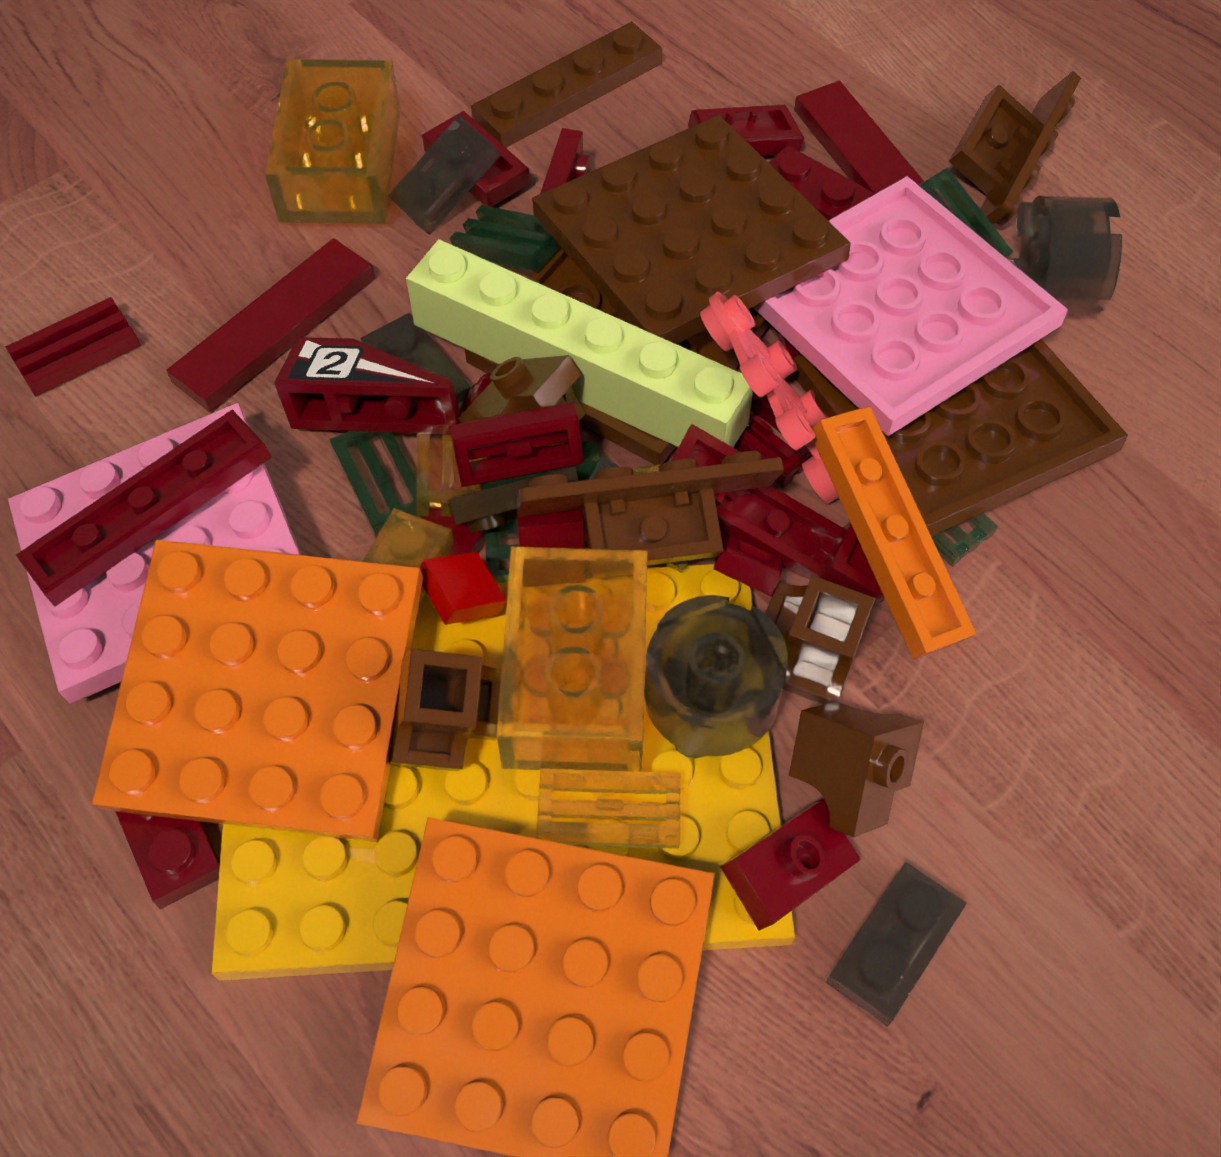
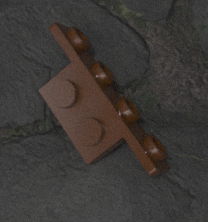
M1074 71L1039 99L1032 114L1000 85L985 96L949 159V162L987 195L970 226V229L976 234H981L994 223L999 226L1006 224L1020 209L1023 203L1019 198L1021 191L1039 173L1041 166L1037 163L1039 157L1054 143L1058 136V132L1055 130L1057 123L1069 113L1075 104L1072 95L1081 77Z
M746 451L723 458V464L698 467V462L695 459H679L660 465L659 472L635 475L633 468L622 466L598 471L594 474L595 479L569 482L568 476L562 474L540 476L530 480L529 487L519 489L516 501L518 517L582 510L591 573L718 557L724 550L714 493L771 486L784 471L782 459L780 457L762 459L760 452Z

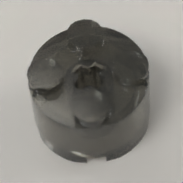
M1037 196L1033 202H1021L1016 215V233L1018 237H1021L1019 258H1012L1010 262L1068 309L1067 313H1100L1104 309L1098 304V301L1111 299L1120 271L1122 234H1111L1109 217H1120L1117 203L1111 197Z
M705 595L679 603L664 614L648 644L644 679V702L647 713L660 734L674 744L678 752L686 757L725 756L749 748L760 740L773 725L781 699L788 662L787 647L781 632L764 612L753 606L748 610L741 606L730 604L729 597Z

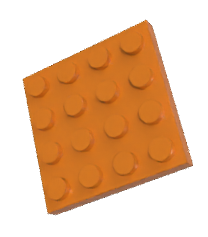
M155 540L92 805L102 810L378 842L391 767L389 763L402 659L411 650L423 582L420 568Z
M428 817L356 1124L514 1157H668L715 873Z

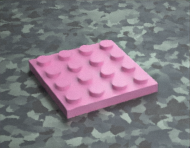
M908 176L829 220L851 242L847 261L753 306L761 316L859 409L870 406L881 430L887 436L898 431L1062 326L1068 311L1066 307Z
M233 404L9 498L8 502L21 551L233 409L249 426L239 404ZM264 463L57 606H54L47 599L27 572L57 689L70 704L122 681L155 540L301 555Z

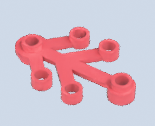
M716 292L709 297L710 305L700 311L705 327L724 351L729 352L734 348L743 377L756 395L759 397L767 396L776 417L777 427L787 443L794 450H798L804 445L807 446L813 457L802 463L804 473L818 496L827 504L833 502L839 496L814 444L813 439L816 438V435L812 428L819 420L828 418L827 415L816 403L815 394L812 390L799 396L784 380L797 371V365L786 347L780 341H776L767 347L750 330L755 326V322L744 303L736 295L727 299L722 293Z

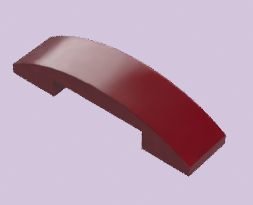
M691 424L671 461L695 459L698 462V467L723 464V458L740 453V451ZM772 486L714 493L719 527L726 534L730 535L731 533L781 557L783 561L782 567L807 579H810L812 575L874 597L876 602H881L885 599L850 521L844 527H841Z

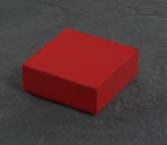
M478 552L424 559L419 567L423 575L422 586L445 625L497 616L507 603V599Z

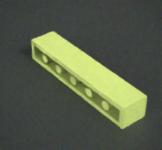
M440 239L437 240L406 277L415 326L497 364H501L513 357L531 359L569 355L581 373V376L572 385L574 395L578 401L678 447L690 425L694 424L724 443L734 447L748 425L753 390L746 382L742 373Z

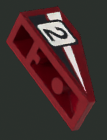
M297 337L274 382L291 429L451 435L449 425L460 424L458 420L460 412L452 380L353 338Z

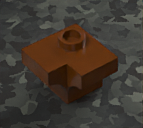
M569 355L531 359L510 358L494 369L490 376L492 382L462 413L458 420L460 423L574 402L578 420L580 421L586 412L575 397L572 385L581 376V373ZM560 443L551 444V445H546V446H540V447H535V448H531V449L534 450V449H540V448L555 446V445H559Z
M813 575L808 585L804 586L791 585L779 581L755 638L758 647L783 656L773 686L823 705L838 702L867 625L875 598Z
M411 648L402 659L389 764L448 771L462 770L468 738L493 741L500 738L507 670L482 665L483 657Z
M839 702L803 709L800 714L789 776L812 785L821 793L829 809V828L851 837L859 836L888 824L894 792L911 785L924 722L903 714L868 712Z

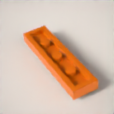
M868 406L819 420L812 427L816 438L813 439L814 444L912 659H918L976 635V631L871 407Z

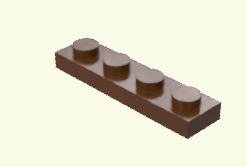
M631 21L471 105L472 118L507 148L661 65L662 47Z

